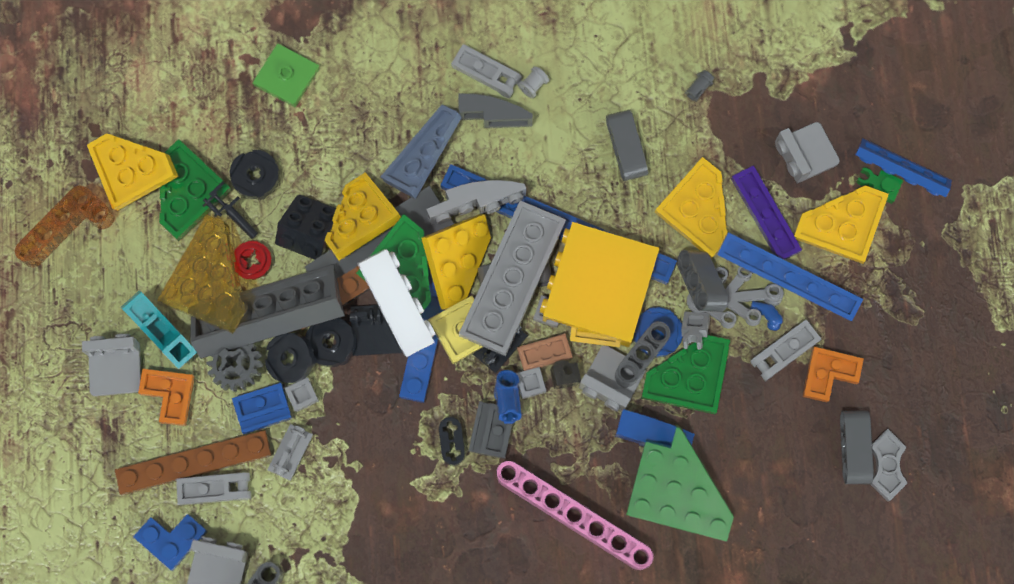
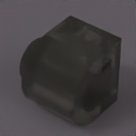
M560 360L554 362V366L550 368L554 389L570 388L581 382L577 362L569 363V360Z

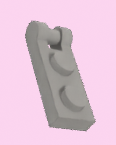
M464 44L451 63L452 68L494 89L506 98L511 97L514 92L513 87L522 78L514 70ZM501 76L507 78L505 84L499 81Z
M804 320L754 357L750 363L754 368L758 367L762 373L761 377L766 382L822 339L810 323ZM769 356L776 363L771 368L765 361Z
M250 473L176 479L177 503L179 506L251 499V491H248ZM230 483H238V491L231 492Z

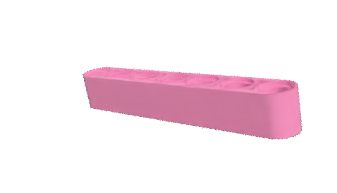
M505 461L498 466L497 479L502 486L636 570H643L652 563L653 553L648 546L511 461ZM511 468L515 471L516 476L512 480H504L501 476L502 470ZM526 482H534L536 484L537 491L534 494L524 492L523 485ZM547 496H556L559 500V505L556 508L547 507L545 504ZM569 510H578L581 514V519L578 522H571L567 518ZM590 524H600L603 528L602 535L593 536L589 531ZM621 537L625 542L624 549L615 550L611 545L612 538ZM636 551H643L646 554L647 561L645 564L640 565L635 562L634 553Z

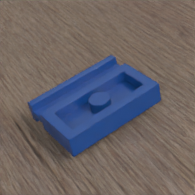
M281 383L232 398L243 435L292 419Z

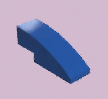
M623 409L615 437L639 443L643 447L646 440L671 446L676 426ZM682 429L692 445L695 434Z

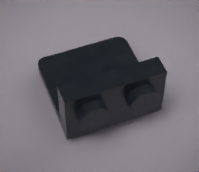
M297 195L278 222L275 245L316 260L325 254V237L327 232H331L334 224L332 218L336 208L309 197Z

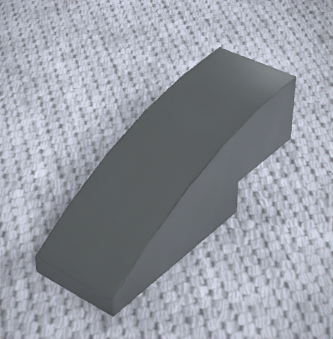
M458 93L461 120L484 119V128L532 127L533 114L520 106L491 96Z

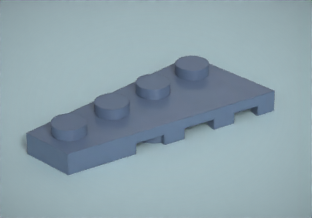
M441 105L380 176L382 180L416 199L462 117L459 113L447 106Z

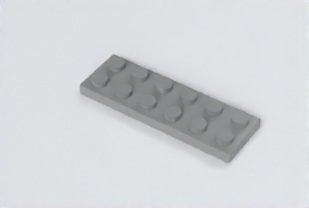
M523 201L519 202L462 325L459 337L506 356L564 228L566 219Z

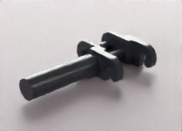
M222 181L209 194L211 197L208 200L206 198L203 200L205 203L202 206L205 207L207 205L215 213L214 218L217 215L221 217V212L225 210L226 214L253 239L259 232L233 207L240 198L237 196L230 204H225L217 196V191L225 184ZM213 198L223 206L220 210L210 202Z

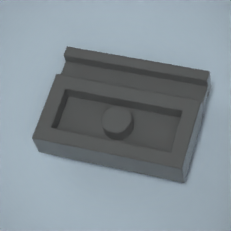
M479 401L468 451L505 460L512 424H504L502 420H499L496 404Z

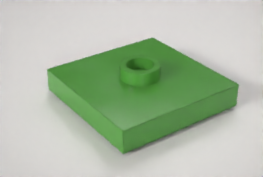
M277 43L254 79L253 85L296 107L320 67L318 64Z

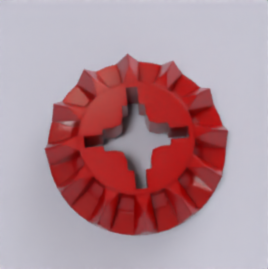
M247 241L240 244L234 250L231 263L236 274L244 280H256L259 277L265 276V273L271 268L272 257L264 244L257 241ZM256 254L255 258L260 264H252L248 268L249 264L244 258H252Z

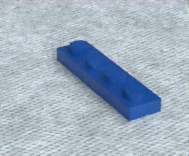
M862 138L855 154L861 161L867 164L873 163L878 165L884 172L891 175L897 174L903 177L909 184H918L926 188L933 195L946 197L949 193L952 180Z

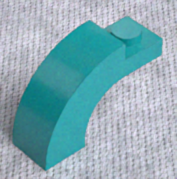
M140 290L121 306L125 313L178 369L197 353L194 347Z

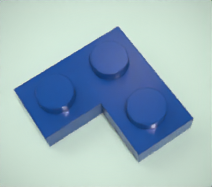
M187 514L171 533L154 518L150 517L133 537L168 569L174 571L190 553L192 541H200L201 537H204L208 531Z

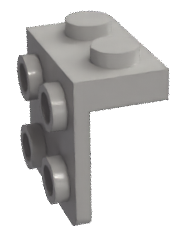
M818 122L791 133L789 128L779 133L775 140L776 148L779 154L783 156L787 169L797 184L836 167L840 162L825 131Z
M118 334L113 339L94 336L90 337V341H82V352L89 356V387L91 395L97 397L138 393L141 380L140 343L134 337H131L130 334Z
M602 346L587 374L584 375L580 382L579 388L582 389V393L592 399L598 398L605 402V406L618 412V410H625L644 373L633 386L628 388L619 386L615 380V372L626 356L608 346ZM623 369L620 371L623 379L630 380L634 378L631 370Z
M201 537V541L193 540L190 550L194 551L195 554L187 584H241L249 553L242 550V545L227 542L225 547L216 545L217 540Z

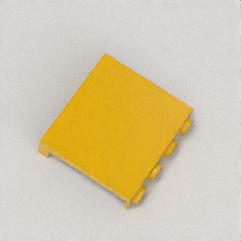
M572 222L571 228H565L561 243H565L563 252L558 251L554 263V266L558 267L556 276L551 275L547 289L551 290L549 298H543L539 313H543L542 321L546 322L547 319L621 341L620 345L630 347L659 248Z

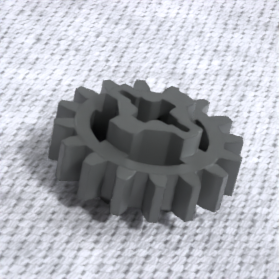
M252 343L235 348L237 349L236 351L224 349L218 354L211 355L213 360L208 361L206 365L213 368L208 372L209 376L215 377L213 383L217 386L221 384L220 388L225 391L230 386V390L233 392H237L238 386L243 390H247L246 383L248 382L254 385V375L261 376L257 368L263 366V363L257 360L262 357V354L259 351H255L257 349L255 344ZM234 361L238 364L235 368L232 364Z

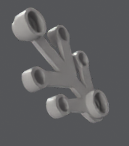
M723 267L715 268L717 273L724 275L720 280L722 284L725 283L728 277L727 270ZM739 267L737 276L725 289L728 295L727 308L745 319L748 325L756 326L761 320L760 311L757 309L749 310L740 302L763 300L766 304L777 306L782 301L783 289L777 284H770L763 290L737 292L744 282L751 279L753 273ZM746 271L749 275L745 276L742 275L740 272ZM769 291H775L778 294L772 295ZM688 294L687 306L692 312L709 313L727 329L735 326L736 315L733 312L699 311L696 309L690 294ZM755 315L758 319L752 320L749 316ZM724 318H731L732 322L728 323Z

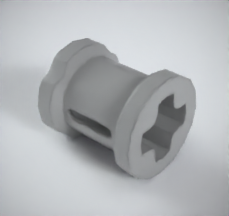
M533 66L529 76L524 81H519L517 85L526 96L533 99L536 96V91L543 84H547L549 78L544 71Z

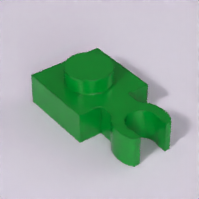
M863 168L860 171L868 179L858 178L856 180L858 185L870 186L876 190L888 193L886 202L890 204L895 201L903 183L902 179L882 170L878 173V176L874 175L868 168Z

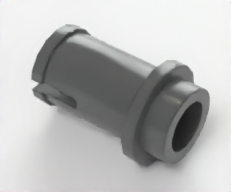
M706 70L698 72L696 80L685 91L687 97L694 102L699 100L708 86L711 87L713 85L714 77Z

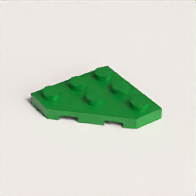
M178 139L164 152L170 155L178 177L160 187L161 213L159 215V223L179 242L211 211L207 205L205 207L202 206L205 203L203 200L205 198L208 200L211 197L209 194L223 180ZM225 183L217 191V196L222 200L231 191V188ZM215 198L210 201L214 206L219 203Z
M403 214L370 256L384 249L388 253L394 252L400 264L397 267L400 276L405 275L412 287L408 291L411 298H417L424 311L431 302L427 257L421 239L424 237V230ZM359 268V270L356 272V274L359 275L362 279L365 280V278H364V276H363V274H362V272H361V270H360V268Z
M707 335V337H702L703 346L701 350H697V343L694 342L687 349L679 351L656 368L651 369L646 373L641 399L716 415L730 340Z

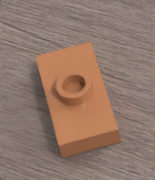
M566 334L517 347L523 371L537 367L543 368L573 358Z

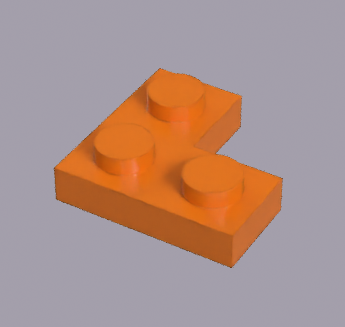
M813 347L802 397L827 403L830 400L834 379L857 385L860 380L864 359Z
M142 369L138 394L163 398L159 417L160 423L186 426L194 376Z

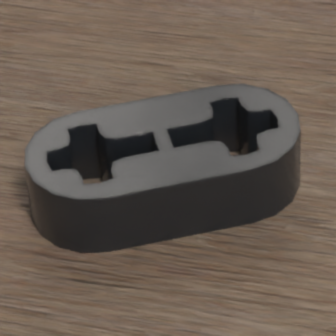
M447 417L439 424L441 453L443 461L447 465L455 467L460 465L465 458L462 427L456 418ZM447 423H452L453 427L458 428V430L453 432V440H449L448 432H443V429L447 428ZM450 444H455L456 452H461V455L457 456L456 461H452L451 457H446V454L450 453Z

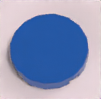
M661 307L650 308L639 316L633 335L635 344L652 323L657 321L663 322L670 329V337L656 358L666 357L673 353L681 344L683 337L681 331L682 323L668 309ZM654 330L651 332L655 340L660 341L664 339V334L661 331ZM640 349L644 354L649 356L647 351Z

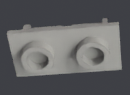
M290 424L267 470L291 481L313 434L297 425Z

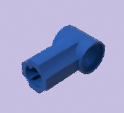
M503 370L498 373L494 389L498 418L504 424H513L515 421L520 420L522 416L518 391L519 377L511 370Z

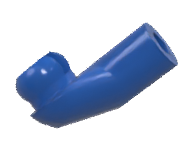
M752 301L750 309H757L761 315L765 316L768 321V329L772 331L779 330L780 324L783 323V317L775 306Z

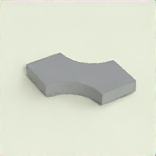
M889 429L885 430L872 443V453L876 460V472L871 485L887 502L907 484L900 470V458L906 446Z

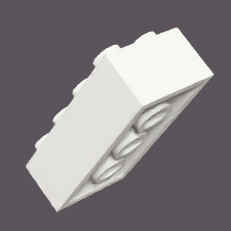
M384 249L358 262L357 264L403 354L408 357L433 344L432 336L436 334L430 322L427 320L423 321L420 314L424 311L418 299L415 297L411 298L408 291L412 287L405 275L400 276L397 270L400 264L394 252L388 253Z

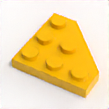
M107 133L87 144L113 210L118 211L178 177L170 155Z
M702 157L655 209L654 213L700 251L707 252L711 259L718 252L727 234L726 212L722 191V172Z
M366 172L344 186L341 205H337L332 218L334 224L331 232H327L325 237L327 246L338 261L394 226L401 217Z
M868 186L856 189L847 195L838 197L818 208L803 213L800 216L794 236L796 240L863 264L867 258L889 194Z
M478 214L421 238L441 309L446 310L465 300L469 295L491 239L485 214Z

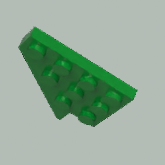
M676 425L671 446L650 440L645 441L626 515L727 541L734 518L733 513L682 428Z

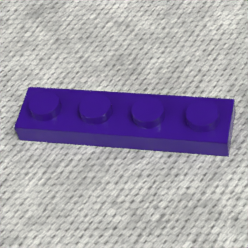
M754 165L733 175L731 180L773 254L786 260L800 253L802 249Z

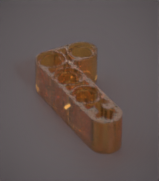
M80 185L75 186L16 245L15 255L26 266L37 267L85 218L96 228L107 229L113 224L114 215L106 204L88 188ZM87 196V200L84 203L78 204L80 197ZM105 211L103 218L95 219L97 213ZM64 214H70L68 220L60 222ZM52 231L51 237L43 240V235L46 232ZM29 251L32 252V255H31V256H28V255H27V253H28Z

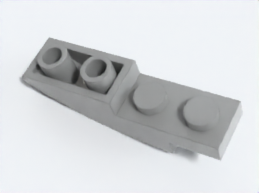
M502 180L480 181L460 185L445 191L447 201L426 209L427 217L431 225L434 223L440 225L448 222L453 215L458 213L464 215L471 212L475 206H477L480 214L485 212L492 214L501 208L500 206L510 203L512 205L523 200V196H526V186L523 183Z

